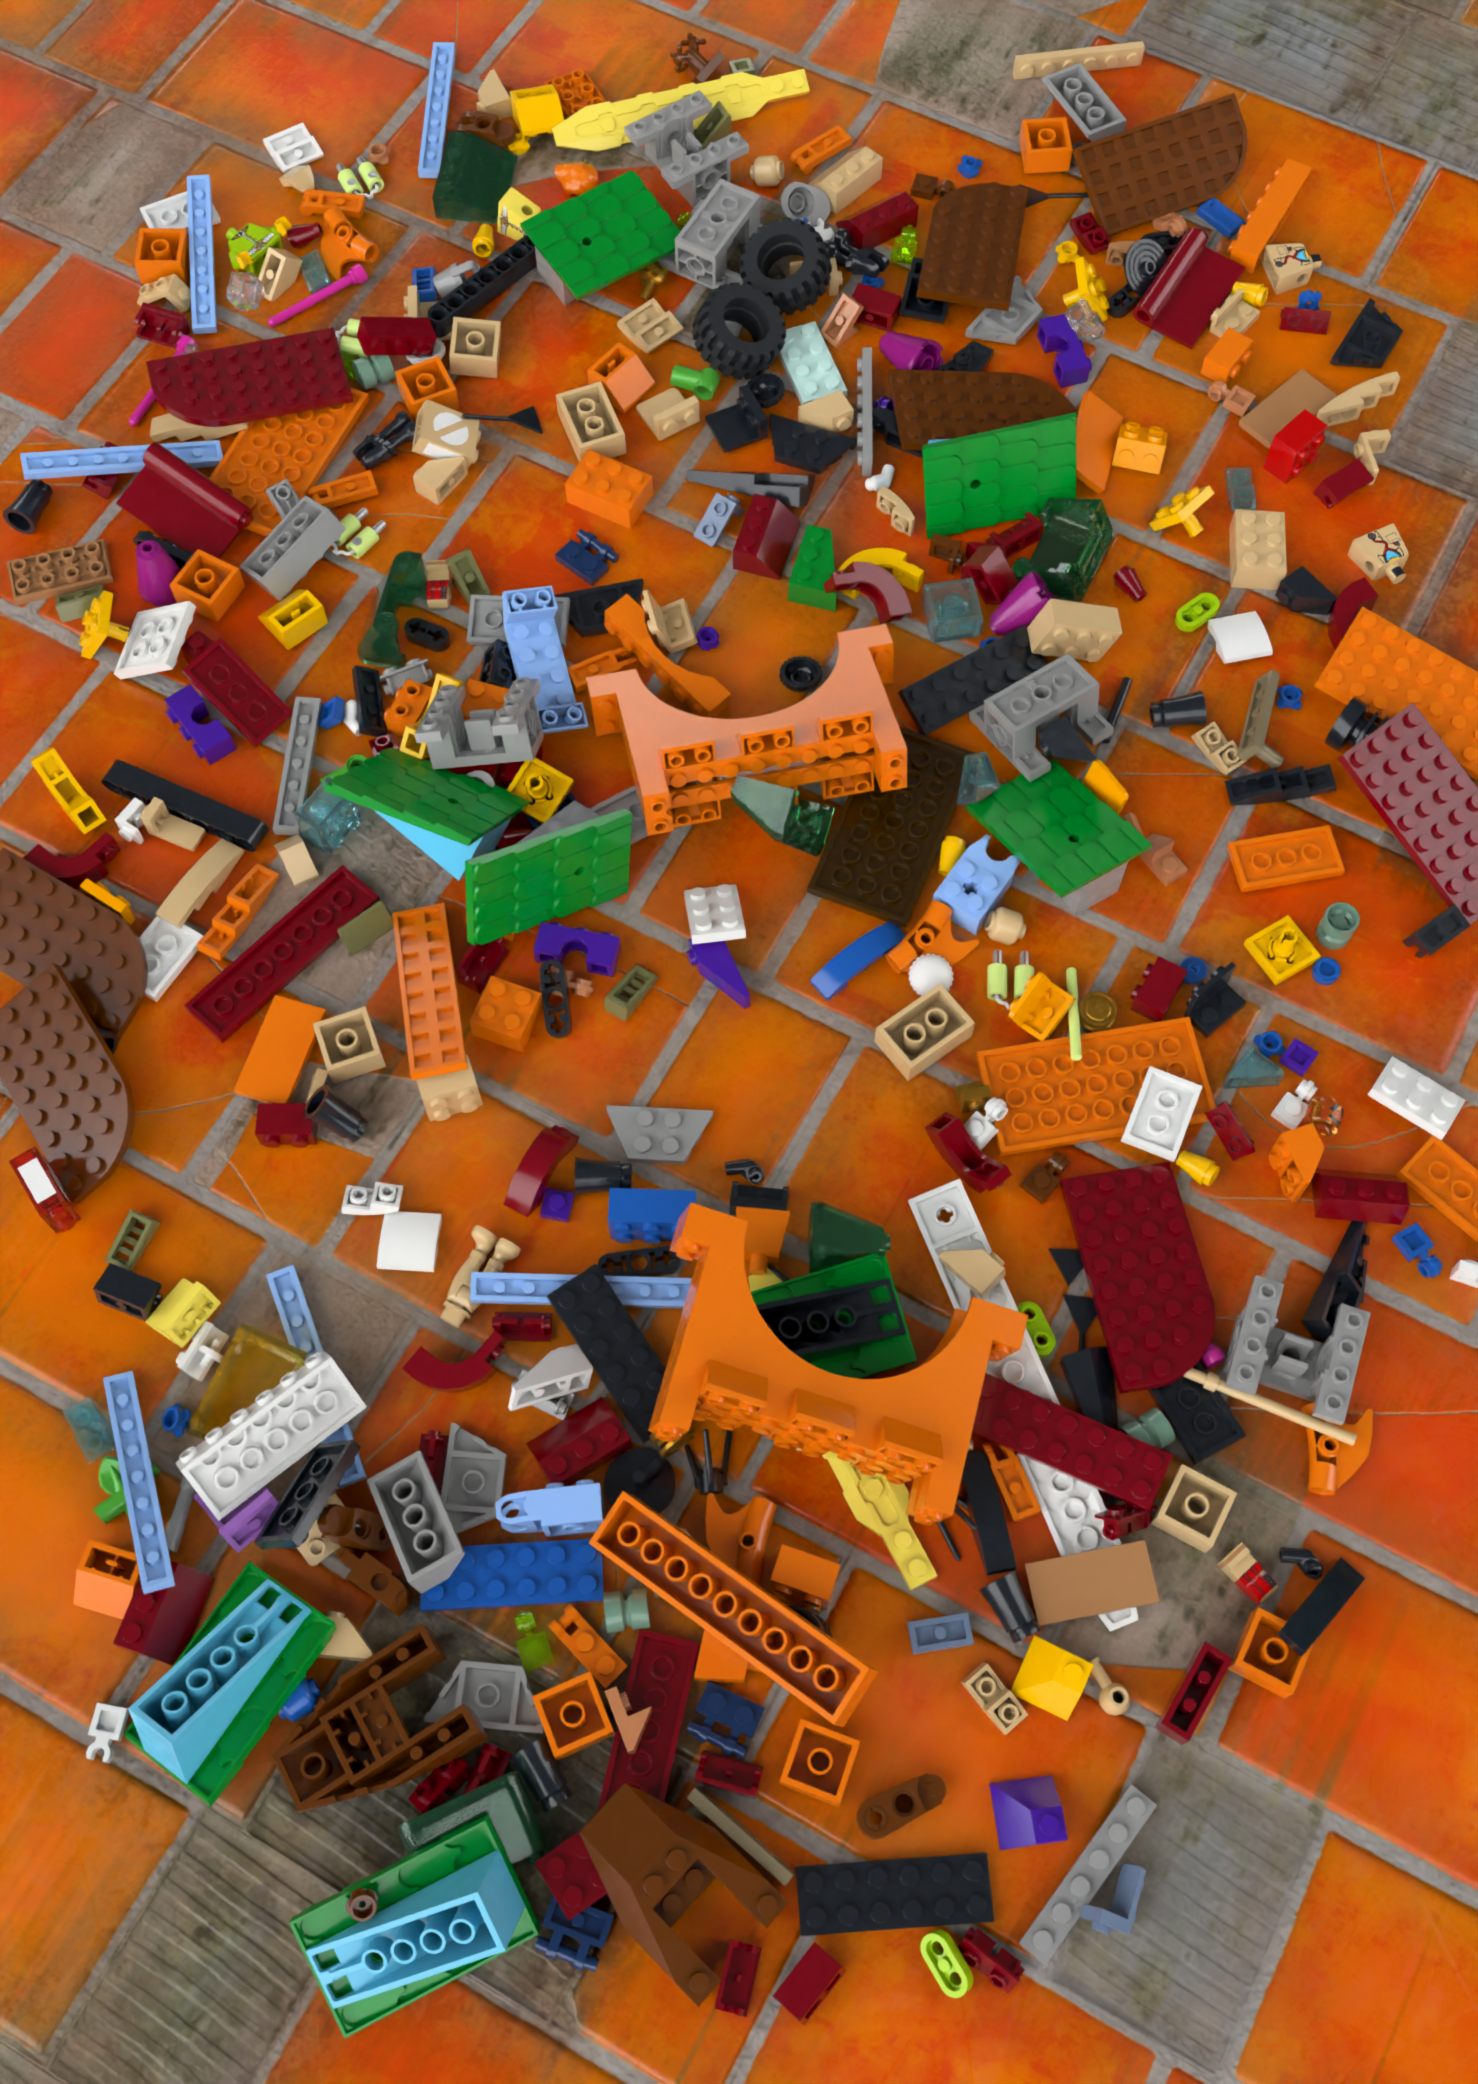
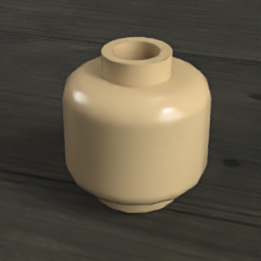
M776 155L758 156L754 161V165L750 167L751 179H754L759 187L777 186L784 178L783 161L779 160Z
M1004 907L990 911L984 927L985 931H988L990 939L1006 945L1014 944L1017 939L1021 940L1026 932V924H1023L1022 914Z

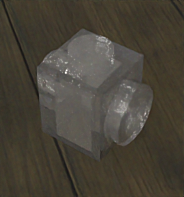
M231 272L229 286L226 290V298L239 311L258 310L259 302L263 300L265 294L263 283L252 272Z

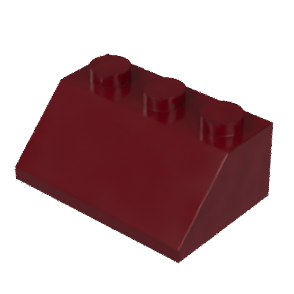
M906 191L892 194L837 221L836 226L838 229L845 228L849 230L852 238L851 243L854 247L859 249L866 247L875 248L916 227L919 205Z
M754 493L733 549V569L780 580L800 525V519L778 499Z
M1316 1168L1311 1180L1315 1218L1401 1225L1410 1207L1407 1182L1397 1175Z
M602 1397L526 1443L549 1483H563L564 1487L571 1486L633 1447L630 1436L614 1411Z
M171 1561L175 1586L144 1594L141 1580H139L113 1645L173 1666L191 1640L215 1578Z

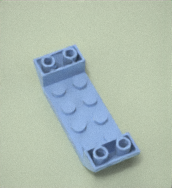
M552 586L503 591L504 631L517 679L528 677L539 680L540 690L535 700L543 734L588 728L589 724L583 702L576 703L556 628L554 616L558 607Z

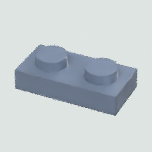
M968 1612L907 1622L912 1655L974 1644Z

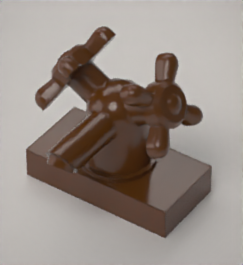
M688 33V40H682L677 46V52H671L670 57L673 58L676 64L675 71L677 73L683 72L690 67L696 74V77L690 83H703L724 60L725 56L719 50L710 61H707L699 52V45H705L706 39H698L692 33ZM682 46H688L685 53H682Z

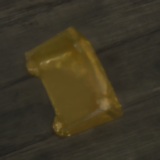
M240 1323L189 1422L186 1432L204 1441L205 1436L211 1430L217 1427L222 1428L230 1422V1417L242 1408L247 1409L255 1403V1399L260 1393L268 1389L272 1390L280 1384V1380L284 1375L291 1371L296 1372L304 1366L308 1353L249 1325Z

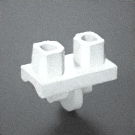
M205 1321L192 1337L193 1341L189 1348L181 1351L176 1359L177 1367L194 1379L202 1382L214 1361L221 1363L224 1358L219 1353L228 1340L229 1335L216 1328L212 1323Z

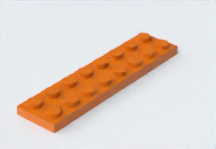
M445 903L392 913L409 1069L412 1081L467 1070L468 1065Z

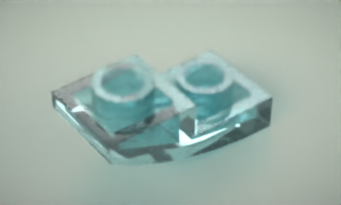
M318 249L299 257L303 260L300 268L311 294L332 284Z
M1251 467L1227 468L1225 471V482L1231 511H1235V509L1256 510L1255 486H1252Z
M91 1397L63 1411L76 1436L74 1438L88 1463L116 1448L109 1430Z

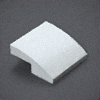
M303 122L263 139L266 149L283 173H287L295 166H303L324 157L314 136L309 134Z
M1256 611L1208 620L1207 629L1216 641V652L1224 664L1273 654L1268 634Z
M401 1211L384 1214L378 1248L377 1269L434 1272L439 1251L438 1239L442 1225V1214Z

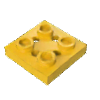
M1082 256L1075 260L1078 288L1063 294V300L1068 309L1084 302L1094 316L1097 315L1096 318L1100 317L1102 319H1098V322L1101 323V321L1108 319L1107 309L1109 304L1104 294V291L1107 290L1106 284L1102 277L1099 278L1093 264H1088Z
M1209 485L1200 489L1198 486L1194 487L1186 494L1180 492L1171 499V505L1164 506L1155 513L1157 517L1149 523L1154 531L1182 522L1190 538L1196 536L1204 528L1193 512L1214 494L1213 490Z
M103 590L98 599H93L90 611L86 610L84 613L82 625H85V631L82 632L79 640V645L82 646V657L91 659L107 636L122 642L127 640L129 627L110 622L113 593Z
M535 757L534 760L524 761L507 791L530 801V803H533L532 799H535V803L533 805L528 804L522 812L541 823H545L555 815L575 782L572 778ZM551 794H552V795H553V799H552V800H547V799H546V796L548 795V798L550 799V798H551Z
M1289 915L1247 938L1243 944L1275 986L1315 963L1321 957Z

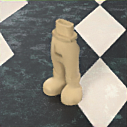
M475 1225L471 1231L472 1238L476 1242V1248L471 1251L469 1258L454 1277L447 1299L443 1304L445 1309L440 1316V1319L457 1328L461 1327L465 1318L470 1319V1313L481 1305V1303H470L471 1272H479L488 1254L494 1247L495 1252L487 1262L483 1272L502 1273L504 1269L503 1264L508 1260L518 1257L521 1251L516 1244L505 1238H500L498 1241L492 1232L479 1225Z

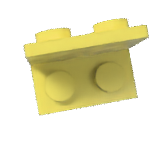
M183 1278L150 1315L146 1323L183 1349L221 1302L198 1281L193 1284Z

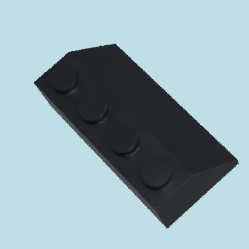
M1063 716L1039 734L1040 741L1037 744L1046 758L1051 755L1056 760L1091 764L1096 760L1094 754L1066 716Z

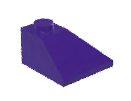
M1052 1775L989 1784L1000 1850L1060 1843L1068 1840L1063 1809Z

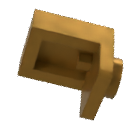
M981 1081L959 1085L954 1090L961 1113L984 1109L992 1095L989 1085L982 1086Z

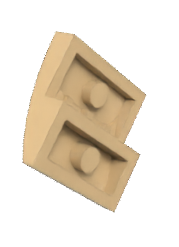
M654 298L617 322V327L623 334L647 354L684 329L670 311L665 312Z

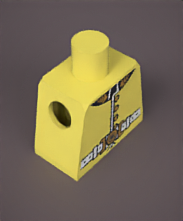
M511 187L499 201L497 232L518 241L526 235L520 227V223L541 213L542 210Z

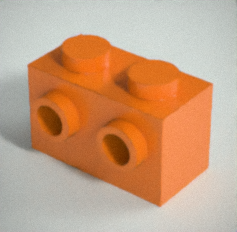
M1229 327L1205 356L1201 374L1214 381H1222L1225 384L1231 378L1235 379L1241 369V365H1246L1253 354V351H1251L1253 340Z
M407 679L403 687L398 688L392 706H389L385 711L384 721L386 722L388 732L403 737L406 726L415 724L423 715L433 688Z

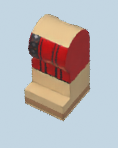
M446 560L426 561L428 608H449L452 592V572Z
M1241 1542L1216 1565L1253 1602L1261 1605L1278 1589V1586L1273 1578L1251 1556V1551Z

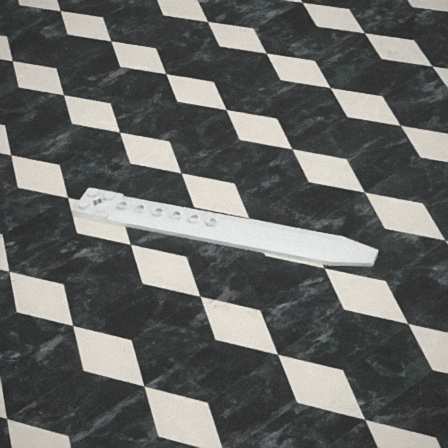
M959 1178L908 1200V1203L954 1309L957 1308L967 1312L971 1298H981L939 1261L938 1255L942 1251L983 1249L990 1254L992 1250ZM945 1209L947 1213H953V1216L950 1217V1222L945 1223L937 1219L941 1216V1210ZM1003 1277L983 1300L1019 1312ZM1025 1328L1021 1349L998 1362L988 1361L986 1373L1060 1405L1029 1333ZM1017 1453L1061 1557L1122 1545L1119 1538L1115 1540L1106 1538L1102 1532L1104 1520L1095 1518V1514L1107 1510L1098 1489ZM1136 1607L1098 1615L1110 1632L1139 1620Z

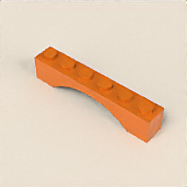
M625 594L605 610L604 625L608 632L612 635L615 634L621 639L623 646L628 651H633L639 657L644 667L650 668L655 672L658 680L663 685L667 684L679 701H684L689 705L694 715L716 718L730 706L731 693L714 677L687 671L663 655L649 635L644 609L628 594Z

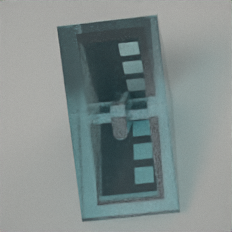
M986 752L966 755L964 758L957 804L960 806L980 802L1000 788Z
M1251 1046L1228 1073L1223 1082V1089L1278 1086L1284 1076V1070Z

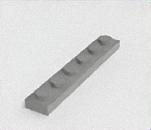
M862 347V357H857V372H861V376H857V390H861V394H857V409H861V413H857V428H861L862 431L857 432V447H862V451L857 452V466H862V476H871L873 461L872 347Z
M295 697L273 824V832L276 835L301 836L323 704L321 698Z
M1132 1784L1127 1787L1018 1942L1022 1948L1043 1966H1046L1080 1917L1083 1904L1088 1905L1157 1806Z

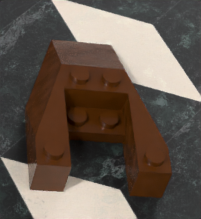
M423 1623L343 1674L337 1680L338 1684L327 1697H322L314 1707L315 1711L303 1724H299L272 1755L299 1813L397 1787L463 1756L489 1739L475 1711L465 1703L412 1738L410 1737L390 1695L447 1659L434 1633Z
M625 1782L579 1831L623 1928L698 2007L721 1980L673 1931L671 1927L715 1878L766 1929L789 1904L713 1826Z

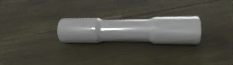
M184 1475L171 1519L168 1521L165 1529L168 1551L172 1553H177L185 1530V1522L196 1493Z

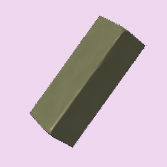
M101 584L56 596L55 607L61 622L82 618L86 610L90 611L93 599H98L103 590H105L104 585Z
M378 901L339 928L337 932L342 944L352 955H355L393 929V919L383 902Z

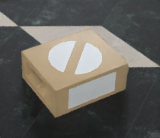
M426 399L417 413L412 451L434 460L463 456L466 458L468 469L471 463L474 464L479 454L476 445L481 437V431L478 430L480 420L463 419V413Z

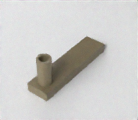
M1274 669L1254 682L1237 756L1245 761L1255 755L1271 768H1278L1282 764L1284 757L1264 743L1280 674Z
M699 1786L695 1787L687 1797L692 1804L685 1813L700 1821H703L707 1816L786 1886L796 1872Z

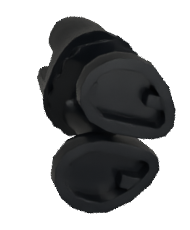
M840 228L836 232L834 242L830 240L824 242L830 258H835L838 266L845 267L847 272H852L854 275L876 278L880 272H883L889 266V259L874 248L866 247L859 249L851 244V234L845 228Z
M401 410L396 414L395 419L376 436L373 433L370 436L367 435L363 442L353 450V455L358 461H361L362 466L366 470H371L385 461L392 460V457L398 456L396 449L405 443H413L416 423L410 419L405 411Z

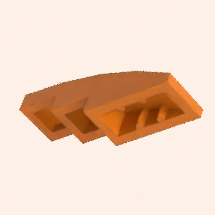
M256 863L227 895V904L214 916L212 928L197 943L198 951L221 961L238 941L266 901L279 879V873Z

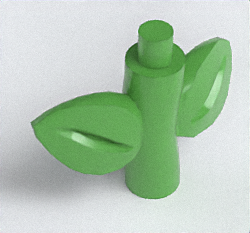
M105 1456L100 1464L98 1478L100 1487L111 1496L98 1504L93 1510L107 1525L123 1512H126L128 1518L129 1516L118 1458ZM153 1463V1474L156 1477L161 1471Z

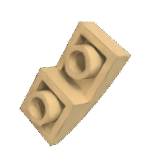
M882 486L877 492L876 508L880 509L884 514L891 516V526L897 531L911 537L915 523L913 513L902 499L885 486Z
M1215 721L1191 736L1203 754L1225 775L1247 761L1237 756L1239 748L1233 740L1227 741Z
M982 1662L961 1681L969 1694L1004 1735H1007L1028 1716V1713L1011 1690L1003 1685L988 1663Z

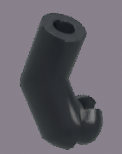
M751 1159L725 1162L727 1176L741 1174L753 1184H758L764 1179L765 1173L763 1169Z
M1280 1548L1279 1559L1281 1563H1295L1310 1579L1315 1580L1322 1576V1564L1310 1550L1304 1548Z

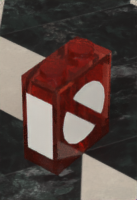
M35 1146L9 1161L39 1216L56 1234L60 1231L71 1229L77 1221L82 1219L49 1162Z

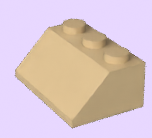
M867 146L853 150L808 185L824 191L829 197L830 211L837 214L881 179L883 157Z

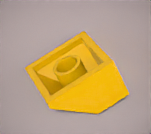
M1034 1635L1015 1678L1011 1692L1015 1696L1067 1721L1083 1692L1094 1664Z

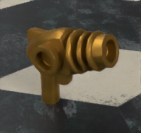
M657 262L637 271L642 278L640 284L644 287L639 298L646 302L655 285L663 284L668 273V269L660 266Z

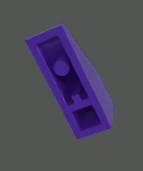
M689 939V950L686 951L691 966L696 965L699 974L743 1008L750 1007V994L725 941L692 944V939Z

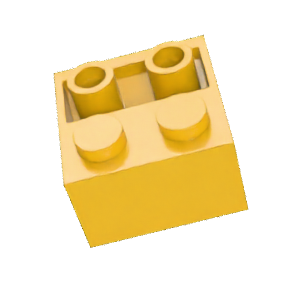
M553 84L510 91L512 117L522 136L535 137L540 133L546 132L553 134L552 128L564 121L559 96Z
M297 589L258 616V619L287 650H290L328 624L323 605L309 590Z

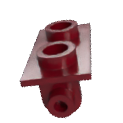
M1284 306L1280 314L1281 323L1279 330L1326 335L1331 311Z
M1226 1100L1218 1104L1216 1108L1205 1112V1115L1231 1159L1235 1161L1254 1153L1255 1148L1253 1144L1255 1142L1250 1139L1245 1128L1240 1126V1120L1232 1108L1233 1105L1228 1104Z
M495 1312V1317L492 1318V1328L507 1341L551 1342L553 1313Z
M431 1430L429 1434L421 1433L419 1450L424 1456L441 1495L449 1436L441 1435V1432Z
M1130 1503L1108 1506L1106 1511L1095 1514V1518L1104 1520L1103 1535L1111 1540L1128 1535V1532L1133 1533L1145 1529L1152 1521L1150 1512ZM1152 1505L1150 1512L1158 1509V1506Z
M484 1743L458 1805L486 1816L512 1754L491 1744Z
M461 1757L434 1769L416 1787L408 1799L426 1818L429 1819L432 1814L436 1816L437 1812L450 1799L444 1790L449 1787L455 1793L469 1779V1773L472 1771V1768Z
M970 1927L963 1937V1941L957 1946L967 1965L977 1968L988 1977L992 1985L1009 1993L1018 1984L1019 1978L1025 1970L1020 1965L1021 1961L1004 1948H1001L996 1956L993 1955L991 1951L996 1942L979 1928L974 1930Z

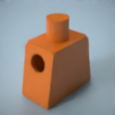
M736 1206V1217L748 1221L744 1243V1260H750L749 1273L765 1275L767 1262L776 1263L780 1260L789 1227L790 1211Z
M704 1629L694 1675L695 1681L743 1684L745 1683L747 1669L762 1672Z

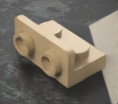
M1239 289L1234 295L1230 294L1221 308H1216L1210 318L1212 324L1209 332L1221 338L1230 327L1244 334L1259 318L1261 311L1242 300L1244 290Z

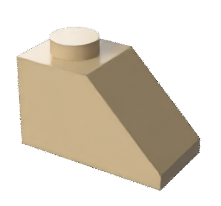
M490 70L478 90L479 102H476L477 110L498 115L499 120L511 117L510 97L495 70Z
M269 247L254 291L269 301L274 302L295 283L303 260L285 249Z
M841 390L798 406V422L835 433L853 426L854 409Z
M457 456L427 461L421 468L416 470L413 476L416 492L435 504L440 505L468 475L466 458Z
M983 1249L942 1251L938 1255L939 1261L982 1300L1006 1275L1005 1268L1003 1267L1004 1261L994 1252L988 1254Z
M327 1611L326 1617L335 1622L337 1629L333 1633L331 1641L318 1658L363 1662L375 1654L354 1624L348 1618H344L345 1613Z

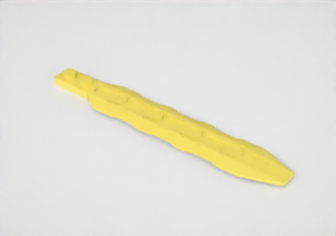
M805 69L765 78L739 72L721 76L717 80L698 84L693 82L680 85L676 89L658 93L648 92L639 94L631 99L613 103L608 101L586 106L552 128L556 147L593 152L621 147V144L631 142L625 135V126L699 90L712 103V108L720 101L731 115L732 122L751 118L767 103L808 94L810 89ZM708 113L693 120L694 130L699 127Z
M767 1268L765 1275H751L748 1277L750 1292L783 1282L769 1268ZM829 1451L822 1455L824 1459L828 1460L843 1489L842 1494L855 1519L882 1537L909 1590L912 1591L937 1578L938 1575L908 1521L909 1515L906 1514L909 1502V1491L904 1482L903 1485H897L886 1481V1476L875 1473V1476L862 1474L857 1471L858 1467L850 1465V1462L839 1459L837 1453Z

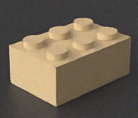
M601 381L556 394L558 416L579 462L588 449L609 458L626 454L625 433Z
M1235 509L1229 526L1231 587L1277 590L1280 581L1285 578L1287 573L1285 512Z
M1050 598L1027 627L1032 653L1062 657L1068 653L1074 659L1087 660L1089 662H1098L1123 634L1118 608Z
M940 983L876 1028L874 1042L906 1080L909 1081L972 1037L975 1022Z

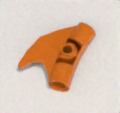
M339 207L329 208L323 216L325 222L323 236L321 237L320 255L327 269L337 281L342 278V266L349 261H364L367 264H371L378 257L379 247L362 235Z
M932 901L915 927L898 945L885 955V958L890 967L898 974L909 972L913 961H916V958H920L921 955L928 953L930 955H940L941 958H945L949 962V966H953L978 946L979 940L956 941L951 934L952 909L939 901Z
M1315 1402L1304 1405L1301 1408L1302 1413L1312 1416ZM1370 1408L1365 1410L1359 1421L1354 1425L1346 1423L1338 1425L1317 1418L1356 1434L1357 1438L1353 1446L1306 1427L1309 1447L1308 1490L1310 1492L1326 1496L1335 1495V1491L1353 1476L1368 1458L1373 1431V1411Z
M708 1493L705 1523L706 1541L710 1551L762 1587L765 1550L778 1506L770 1500L753 1496L752 1500L741 1510L733 1514H726L721 1510L714 1494ZM750 1540L753 1542V1545L747 1547L743 1543Z

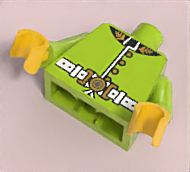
M285 216L280 217L275 221L273 227H261L248 223L240 231L230 228L226 233V239L228 240L229 258L233 269L236 271L244 269L254 279L258 277L268 248L283 249L280 236H284L287 233L286 230L292 227Z

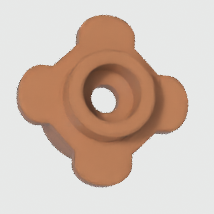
M382 143L372 144L369 147L370 156L367 158V161L377 165L388 164V155L391 153L390 148Z

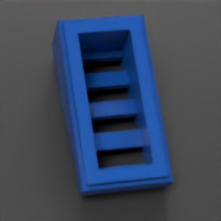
M435 266L412 269V286L417 285L420 302L438 301L437 289L433 281V277L436 275Z

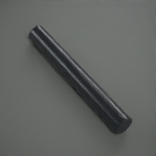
M1129 677L1122 679L1107 719L1114 729L1132 684V679ZM1112 735L1102 740L1101 742L1106 744L1109 743Z

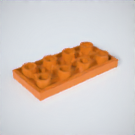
M584 68L575 69L570 73L544 82V85L553 84L556 89L565 119L586 106L607 102Z
M1089 390L1083 394L1076 420V477L1087 487H1090L1099 494L1105 490L1123 416Z
M275 995L233 1090L235 1094L264 1103H289L317 1039L313 1023L325 1020L327 1015L326 1009Z

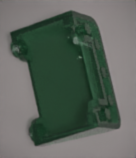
M1048 498L1040 512V520L1044 524L1045 531L1030 561L1026 557H1020L1013 564L1012 570L1018 582L1027 573L1034 570L1047 584L1045 587L1049 593L1052 592L1054 596L1067 601L1081 602L1111 544L1113 537L1112 525L1102 499Z
M404 551L396 555L377 585L357 646L359 659L363 663L384 668L397 667V669L405 667L407 658L405 654L401 653L397 637L399 621L396 615L399 606L411 608L412 602L416 598L427 599V576L421 553Z
M737 775L736 782L731 788V797L734 803L775 842L809 855L819 856L821 854L832 820L834 807L799 798L798 805H795L794 798L799 796V791Z
M810 1202L807 1231L809 1274L871 1254L885 1257L886 1251L891 1250L890 1233H884L882 1226L825 1202Z
M517 1771L497 1778L397 1827L408 1855L486 1815H489L494 1830H496L507 1858L512 1865L525 1860L527 1865L534 1864L545 1855V1851L550 1849L523 1778Z

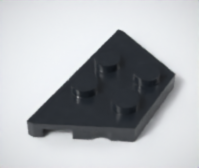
M1369 298L1332 356L1330 364L1382 368L1401 338L1403 330L1391 321V317L1386 312L1380 313L1374 307L1376 302Z
M774 414L769 416L775 462L820 475L828 469L829 465L840 460L845 451L849 448L853 450L856 447V438Z
M642 578L556 594L554 596L569 597L568 623L583 638L609 633L604 625L605 610L625 594H628L639 604L644 582Z

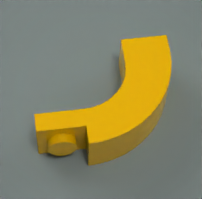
M892 548L863 550L848 558L838 569V571L844 570L852 562L872 563L887 570L901 585L915 592H918L921 588L924 570L906 562L907 553ZM857 590L838 591L853 599H856L860 594V591Z
M443 673L436 674L428 705L421 718L415 724L406 726L399 751L421 760L430 757L427 744L417 743L414 733L439 688L445 685L459 687L463 685V681Z
M53 747L29 760L56 801L84 835L106 821L94 800L78 784Z

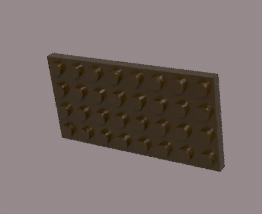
M899 727L907 746V788L881 792L874 773V791L848 795L807 887V893L906 928L973 770V760H977L978 753Z

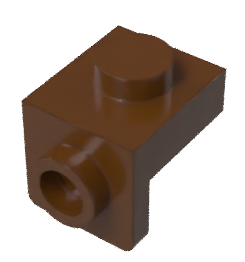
M934 533L930 541L929 556L949 562L947 573L952 575L955 566L960 567L964 553L960 552L962 542Z

